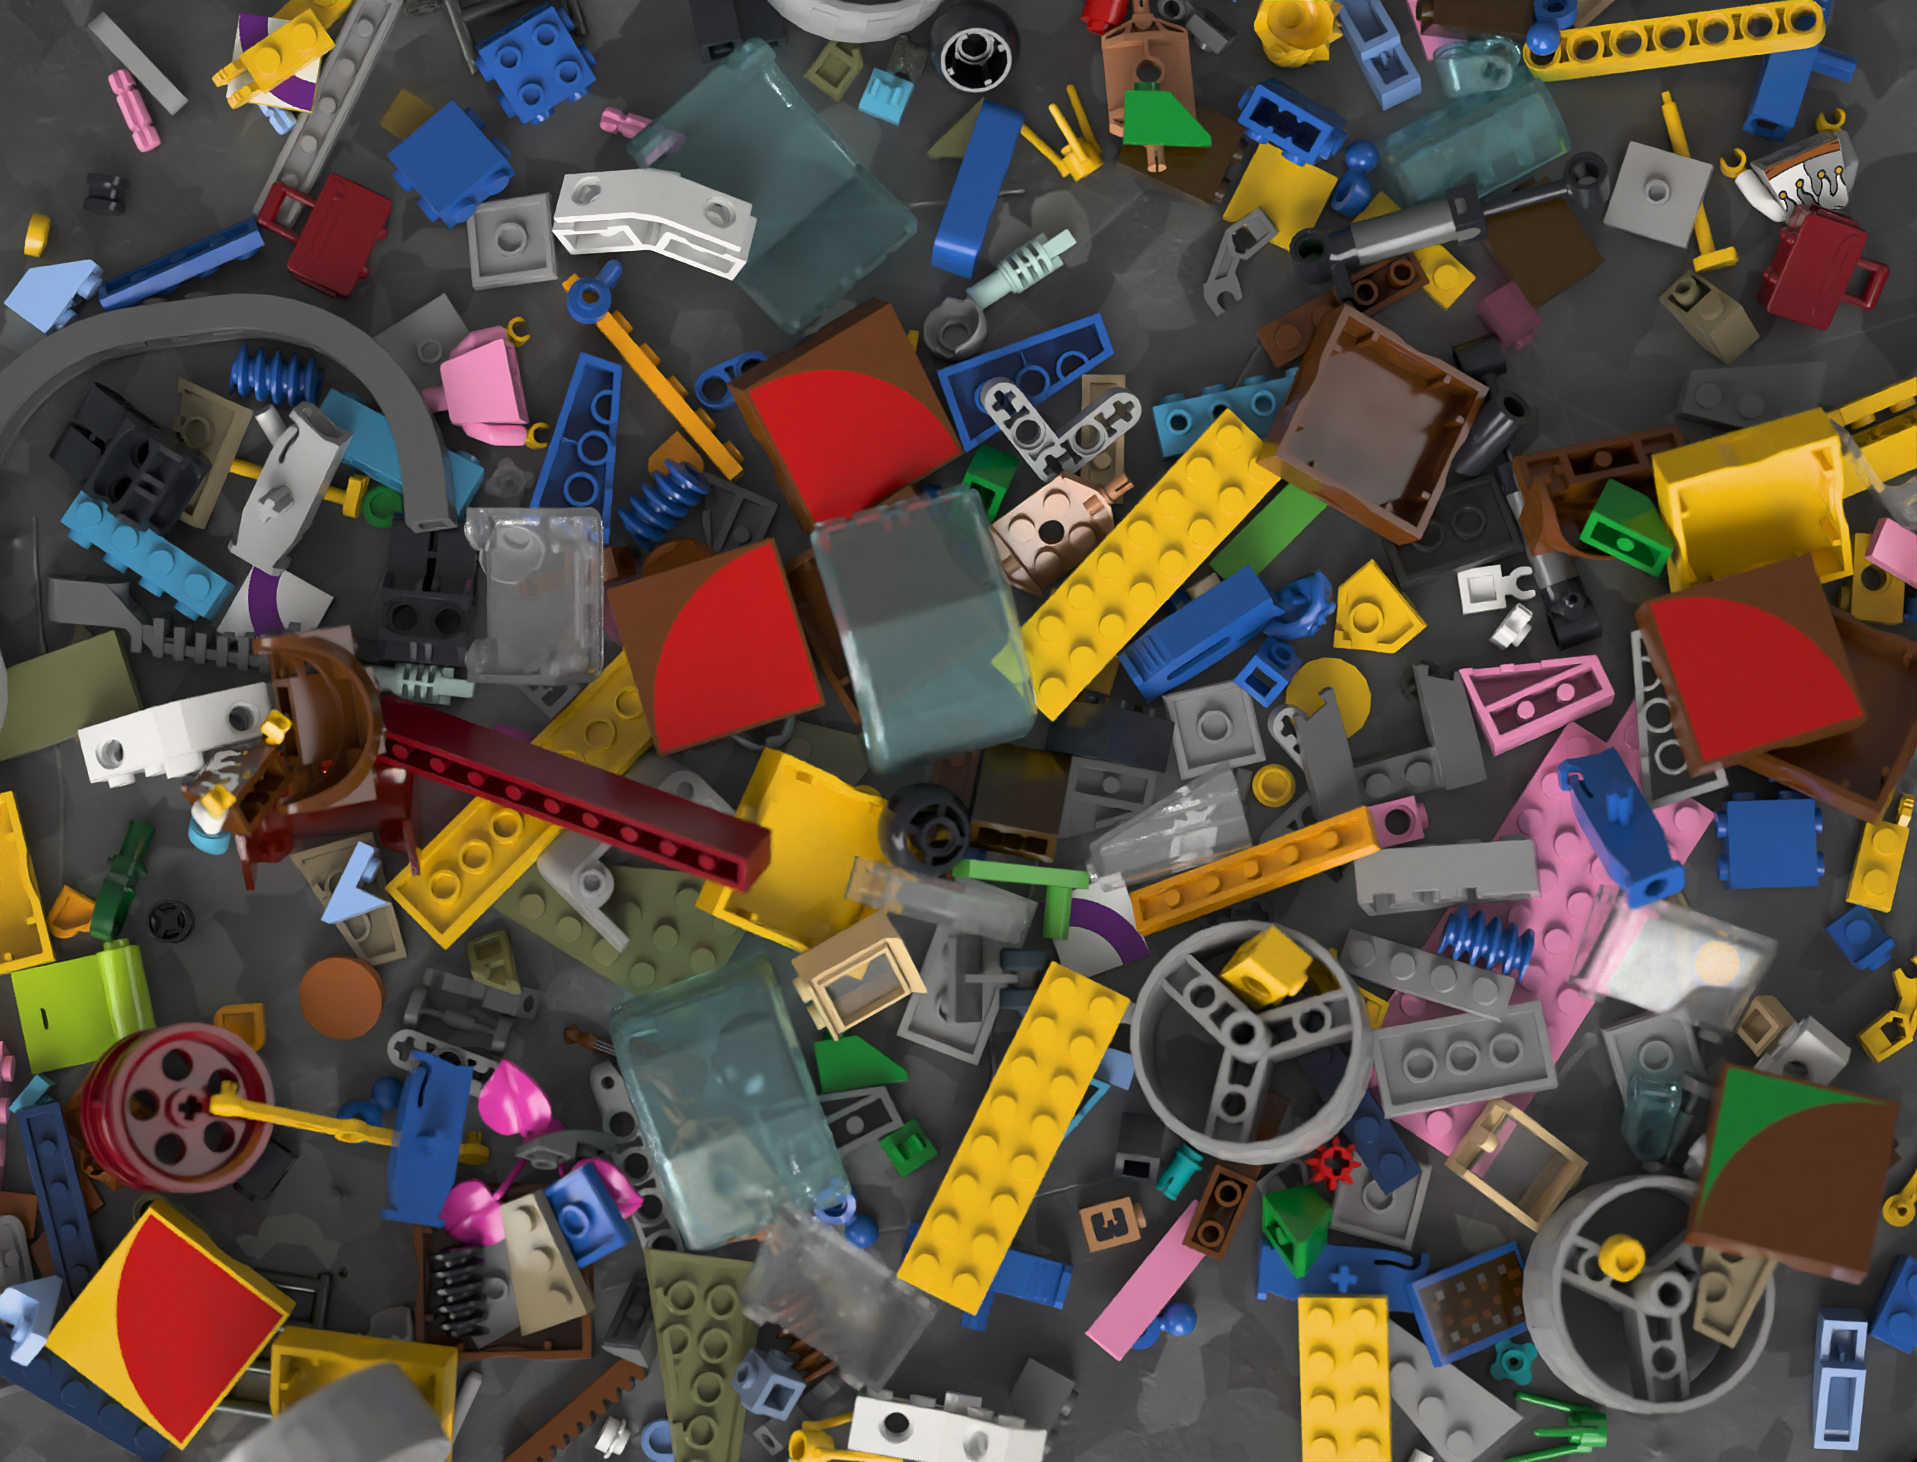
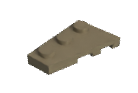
M179 377L177 392L182 393L179 416L174 415L173 431L185 439L183 444L186 447L200 451L210 459L212 464L179 517V520L205 530L254 410L190 380Z
M373 831L289 855L325 908H327L358 841L366 842L379 849ZM379 851V853H378V855H377L376 858L382 860L381 854H380V851ZM383 861L372 883L364 882L361 889L392 904L336 923L337 928L356 956L369 962L372 967L409 957L393 897L384 889L389 883Z
M540 1188L518 1196L500 1205L521 1335L525 1336L585 1315L595 1309L596 1306L543 1189Z
M1704 1248L1693 1328L1734 1348L1778 1261L1762 1257H1741Z

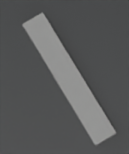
M355 0L335 41L336 46L331 49L320 72L313 113H300L252 211L255 215L258 216L272 185L276 181H283L287 185L311 196L405 4L403 0ZM286 196L275 222L294 230L306 205Z

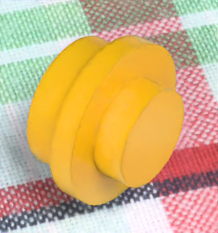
M1278 764L1262 767L1255 774L1252 782L1254 796L1261 804L1268 807H1280L1288 803L1293 797L1296 788L1293 774L1286 767Z

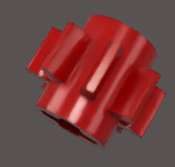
M1334 1136L1328 1141V1148H1325L1323 1144L1316 1148L1314 1157L1304 1160V1164L1312 1166L1315 1173L1309 1181L1313 1183L1321 1179L1326 1180L1327 1191H1335L1337 1179H1340L1345 1185H1352L1354 1182L1349 1174L1353 1168L1361 1167V1163L1353 1161L1351 1155L1356 1146L1351 1144L1340 1147L1338 1136ZM1333 1156L1334 1160L1340 1161V1169L1332 1171L1331 1167L1325 1166V1158Z

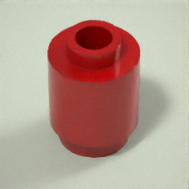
M1085 0L1080 19L1087 23L1086 29L1088 31L1103 36L1105 33L1123 24L1129 0Z

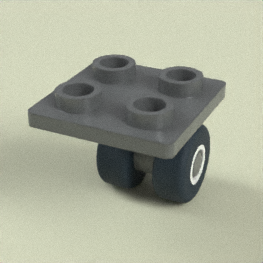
M949 934L948 943L944 944L942 950V964L944 969L947 970V987L942 992V1009L947 1014V1022L967 1023L982 1021L983 983H1013V987H1003L1000 989V1008L1028 1010L1039 988V970H1048L1052 962L1051 949L1002 948L1000 950V968L1002 970H1013V974H983V936Z

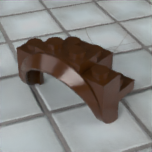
M1675 424L1515 456L1512 468L1525 501L1518 520L1531 555L1537 556L1560 551L1569 554V557L1580 556L1598 560L1617 559L1580 540V535L1609 478L1648 496L1660 516L1656 482L1653 480L1646 485L1645 483L1648 477L1655 476L1652 455L1686 446L1679 425Z
M350 625L267 635L264 638L252 639L254 655L268 653L276 710L292 722L291 727L285 732V737L282 740V750L285 766L293 781L288 786L290 796L276 799L278 814L314 811L377 799L375 788L377 787L378 778L373 764L377 754L386 753L384 742L387 737L379 702L380 685L373 673V666L363 667L356 659L358 647L355 637L351 634ZM306 662L311 664L318 671L306 673ZM333 760L324 774L320 770L319 762Z

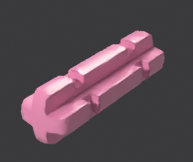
M121 69L109 75L108 80L113 92L119 95L116 99L131 131L135 132L132 136L137 148L141 152H145L159 146L161 140L154 126H150L153 123L140 91L134 88L137 84L130 70Z
M610 106L604 109L600 120L601 129L614 134H617L619 131L622 132L623 137L652 146L661 144V149L674 153L679 151L684 138L683 130L670 125H667L665 128L662 127L661 122L632 113L623 115L622 110Z

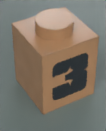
M1129 1195L1078 1208L1090 1252L1141 1239L1139 1229L1146 1227L1140 1202L1132 1204Z

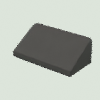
M633 1277L601 1347L603 1350L625 1360L650 1368L657 1355L658 1346L647 1278Z

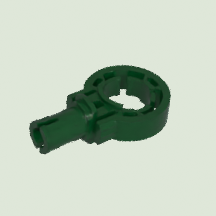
M131 820L119 854L108 857L106 864L111 867V870L103 879V884L95 903L90 924V937L111 944L119 937L128 917L132 901L135 900L136 885L139 877L147 878L149 873L145 869L146 866L143 864L152 837L156 832L154 827L140 821Z

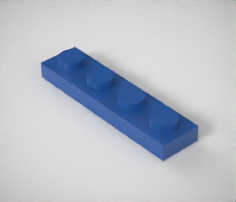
M255 216L245 219L102 283L98 287L99 300L105 312L136 307L141 303L142 299L156 293L157 295L171 293L180 286V282L194 276L197 278L209 276L216 272L220 265L234 258L236 260H244L259 251V247L265 245L262 230L258 226Z

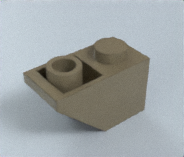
M1691 269L1659 297L1661 303L1697 342L1728 366L1760 337L1741 304Z

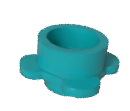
M1509 1338L1496 1343L1495 1363L1489 1369L1491 1376L1496 1380H1502L1503 1378L1512 1379L1519 1385L1528 1384L1532 1380V1373L1530 1372L1531 1363L1537 1357L1536 1347L1531 1343L1523 1345L1512 1343ZM1512 1357L1518 1360L1514 1366L1509 1363Z

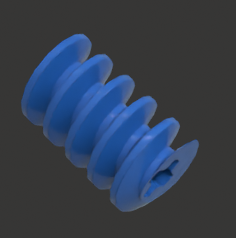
M243 342L233 361L229 380V394L231 395L236 387H238L240 397L246 399L250 397L254 390L256 399L261 402L267 400L271 393L273 403L277 405L283 404L288 396L290 406L293 408L303 402L304 399L305 402L318 406L324 384V369H317L315 356H310L305 367L300 366L299 354L295 352L288 364L283 363L282 351L280 349L276 350L271 360H267L264 346H260L255 356L251 357L249 356L248 343Z
M667 458L664 462L670 473L666 475L655 470L652 474L658 485L654 487L647 482H643L641 488L646 497L642 499L635 494H631L629 500L634 509L630 511L623 506L617 508V512L622 518V524L627 532L638 544L648 551L653 550L654 545L652 541L661 542L665 538L666 533L664 529L673 530L677 526L676 517L683 519L689 514L688 505L695 507L701 503L700 493L707 495L712 492V487L705 476L685 460L677 463Z
M1462 904L1454 914L1450 913L1442 931L1436 953L1441 954L1448 945H1452V957L1454 960H1457L1464 951L1469 952V965L1472 966L1476 964L1481 956L1485 957V970L1491 971L1497 963H1501L1502 975L1508 976L1514 968L1518 969L1519 983L1531 959L1535 933L1533 929L1528 928L1518 937V925L1514 922H1511L1502 932V921L1497 916L1493 917L1485 925V913L1481 910L1477 911L1469 920L1468 906Z

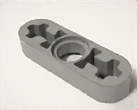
M103 11L87 25L172 115L188 102L183 94Z
M412 1029L396 1032L390 1038L387 1046V1053L392 1063L408 1071L413 1067L421 1066V1063L417 1060L408 1058L407 1061L401 1059L402 1051L397 1049L398 1042H407L409 1037L415 1039L414 1046L425 1052L429 1051V1043L436 1045V1049L431 1053L436 1057H439L444 1052L455 1053L461 1061V1066H469V1059L476 1060L477 1064L474 1066V1070L480 1073H488L490 1068L496 1070L499 1065L497 1061ZM472 1078L469 1094L479 1098L483 1082Z

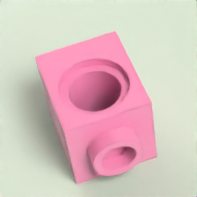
M1414 796L1367 807L1372 811L1380 849L1425 838L1423 829L1429 828L1427 813L1423 803L1416 804ZM1397 810L1406 816L1408 826L1403 834L1394 835L1387 830L1385 818L1390 811Z

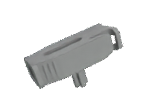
M305 401L292 410L290 417L295 423L284 431L271 450L242 512L239 533L228 544V549L231 553L271 576H279L289 568L292 559L288 553L293 550L303 538L304 533L309 529L354 435L348 430L339 428L317 406Z

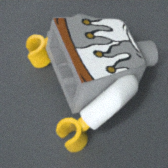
M1835 108L1833 112V117L1836 121L1835 125L1827 123L1821 111L1815 122L1818 134L1750 162L1752 169L1748 170L1746 169V155L1744 151L1735 148L1734 154L1741 164L1737 167H1729L1721 157L1720 169L1725 176L1736 178V185L1753 207L1774 222L1783 221L1788 224L1793 210L1798 204L1811 206L1813 203L1834 211L1849 205L1848 193L1854 186L1859 159L1848 132L1841 129L1846 119L1845 113L1842 109Z

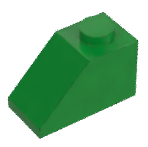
M1134 82L1133 90L1124 91L1122 145L1211 146L1212 137L1169 91H1160V83Z
M981 442L965 474L945 525L951 538L982 551L989 535L988 525L996 520L1021 459Z
M1609 478L1579 538L1657 578L1675 546L1650 498Z
M848 1029L837 1035L839 1038L837 1041L833 1039L829 1031L822 1032L823 1040L814 1042L822 1094L909 1080L908 1071L861 1036H849Z
M1312 1184L1263 1194L1262 1231L1295 1277H1305L1327 1244L1328 1225L1332 1223L1333 1219L1329 1202L1321 1198Z

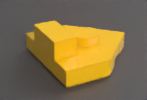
M1374 558L1339 586L1334 648L1395 653L1428 626V623L1415 609V604L1404 591L1401 592L1399 585L1390 574L1387 575Z

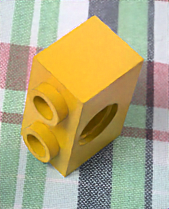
M1854 533L1850 535L1854 575L1845 577V586H1839L1837 608L1850 613L1864 624L1895 626L1903 623L1905 582L1864 558L1873 534ZM1865 568L1874 569L1880 576V585L1876 591L1868 590L1862 584L1861 574Z
M1272 925L1239 946L1217 979L1257 1012L1270 1003L1274 1006L1278 1005L1287 994L1290 996L1296 994L1308 979V975L1304 971L1313 958Z

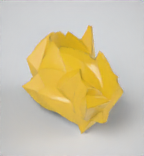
M1261 0L1257 9V17L1254 21V29L1262 40L1263 51L1268 59L1275 65L1285 68H1299L1303 64L1315 65V61L1329 60L1330 43L1344 35L1338 28L1342 25L1336 19L1343 5L1334 0Z

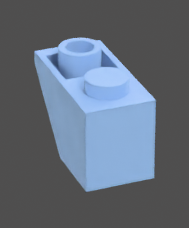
M90 259L29 268L4 304L49 336L75 322L77 314L74 311L84 298L90 300L97 293L98 287L103 282L100 276L104 270Z

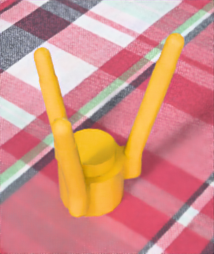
M1069 84L1066 89L1085 140L1082 136L1077 139L1055 103L1049 105V110L1069 142L1067 146L1060 150L1064 155L1063 159L1024 122L1020 133L1057 167L1063 178L1071 174L1075 182L1103 165L1104 161L1099 155L1103 151L1095 140L1074 85Z
M854 1411L819 1421H803L802 1430L794 1431L789 1441V1455L792 1462H826L831 1459L863 1462H903V1458L870 1452L835 1449L833 1438L821 1430L853 1421Z

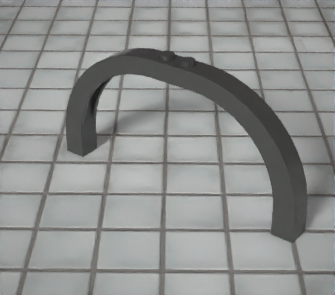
M193 292L186 294L184 300L171 302L164 298L147 299L142 302V306L101 313L77 321L50 334L23 352L0 373L1 469L4 458L16 435L37 408L61 386L101 363L146 351L246 338L272 339L314 350L336 361L352 372L370 390L381 407L391 428L398 451L406 524L415 533L458 527L455 487L450 457L442 431L431 407L417 385L385 349L369 335L345 319L322 308L295 299L246 293L210 296L206 292Z

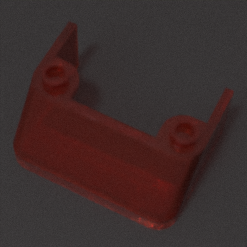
M279 753L280 757L284 762L283 753ZM333 760L319 762L320 770L324 774ZM375 760L373 766L378 778L377 787L375 788L377 799L289 814H278L276 802L250 836L235 833L246 891L255 890L258 863H277L283 860L292 852L295 838L379 831L380 842L385 848L397 852L408 851L412 876L421 875L423 828L418 775ZM288 787L279 798L290 796Z

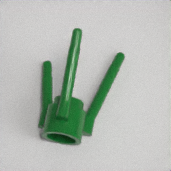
M1520 1390L1514 1392V1396L1517 1399L1576 1414V1416L1568 1417L1567 1426L1538 1427L1534 1431L1537 1436H1568V1441L1573 1444L1505 1458L1503 1462H1535L1573 1453H1591L1592 1447L1606 1446L1608 1425L1605 1412H1593L1591 1404H1574Z

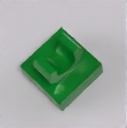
M915 1117L879 1141V1144L902 1178L939 1154Z

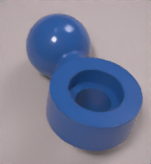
M1534 0L1536 23L1529 28L1526 35L1527 45L1533 53L1546 56L1557 50L1561 42L1559 30L1568 28L1577 19V0Z
M1363 139L1356 140L1346 149L1345 162L1349 171L1335 185L1331 196V207L1347 217L1363 212L1371 201L1370 180L1365 177V174L1371 172L1379 161L1378 149L1372 142Z
M392 1076L379 1078L371 1088V1098L368 1101L353 1099L344 1103L338 1110L336 1119H352L355 1114H359L360 1121L382 1128L381 1112L398 1108L403 1088L402 1082ZM364 1141V1142L354 1143V1144L364 1145V1144H368V1143H370V1142Z
M830 1178L823 1181L817 1187L813 1199V1209L818 1218L832 1225L844 1224L845 1238L853 1247L865 1249L872 1246L878 1239L879 1227L871 1216L858 1214L855 1211L858 1203V1194L854 1186L841 1178ZM837 1193L841 1195L844 1200L841 1202H835L830 1198L829 1195Z
M1183 1301L1169 1304L1163 1313L1158 1314L1146 1328V1333L1141 1335L1131 1348L1141 1350L1152 1346L1160 1336L1161 1331L1165 1330L1175 1336L1189 1334L1197 1323V1314L1194 1308Z

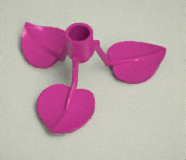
M504 1058L482 1089L479 1097L478 1107L484 1122L494 1131L503 1135H512L520 1131L521 1135L525 1138L523 1144L550 1133L565 1131L562 1123L552 1117L550 1101L541 1087L522 1068L509 1059ZM591 1157L583 1159L573 1166L571 1172L591 1161L624 1218L630 1216L642 1205L644 1197L634 1189L627 1176L611 1162ZM520 1158L493 1194L488 1186L478 1179L465 1180L455 1185L450 1190L447 1201L440 1212V1219H446L443 1228L444 1232L451 1238L468 1244L490 1246L502 1241L505 1238L500 1205L503 1202L499 1201V1199L505 1194L529 1160ZM566 1162L559 1164L558 1168L561 1179L568 1175Z

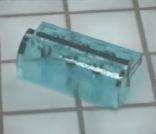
M1524 65L1374 143L1379 153V161L1393 178L1404 208L1445 198L1446 189L1475 182L1478 196L1481 198L1572 150L1564 121L1551 94L1540 78L1534 79Z

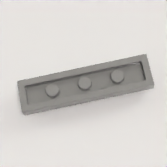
M1353 929L1349 930L1339 959V963L1351 977L1501 1023L1516 983L1512 977Z

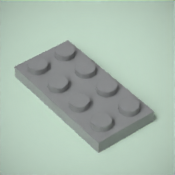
M956 877L919 973L928 993L912 992L896 1035L978 1066L1000 1007L999 991L1001 988L1007 987L1008 983H983L981 1022L948 1023L947 1014L942 1009V992L947 987V970L944 969L942 964L943 946L945 943H948L949 934L982 935L983 974H1012L1013 970H1002L1000 968V950L1002 948H1022L1039 903L976 879Z
M1540 1000L1508 1006L1502 1023L1472 1013H1465L1372 1030L1374 1035L1373 1063L1385 1119L1548 1090L1558 1086Z

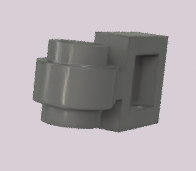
M1158 0L1157 10L1161 19L1176 25L1185 21L1187 23L1185 27L1193 33L1191 35L1192 40L1207 52L1213 50L1219 54L1238 35L1206 7L1201 9L1197 6L1194 0H1173L1179 4L1180 12L1174 10L1172 0Z

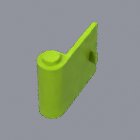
M129 938L114 940L113 944L103 943L104 951L96 953V955L11 973L32 1075L97 1061L110 1046L125 1036L137 1031L157 1028L139 945L130 946Z

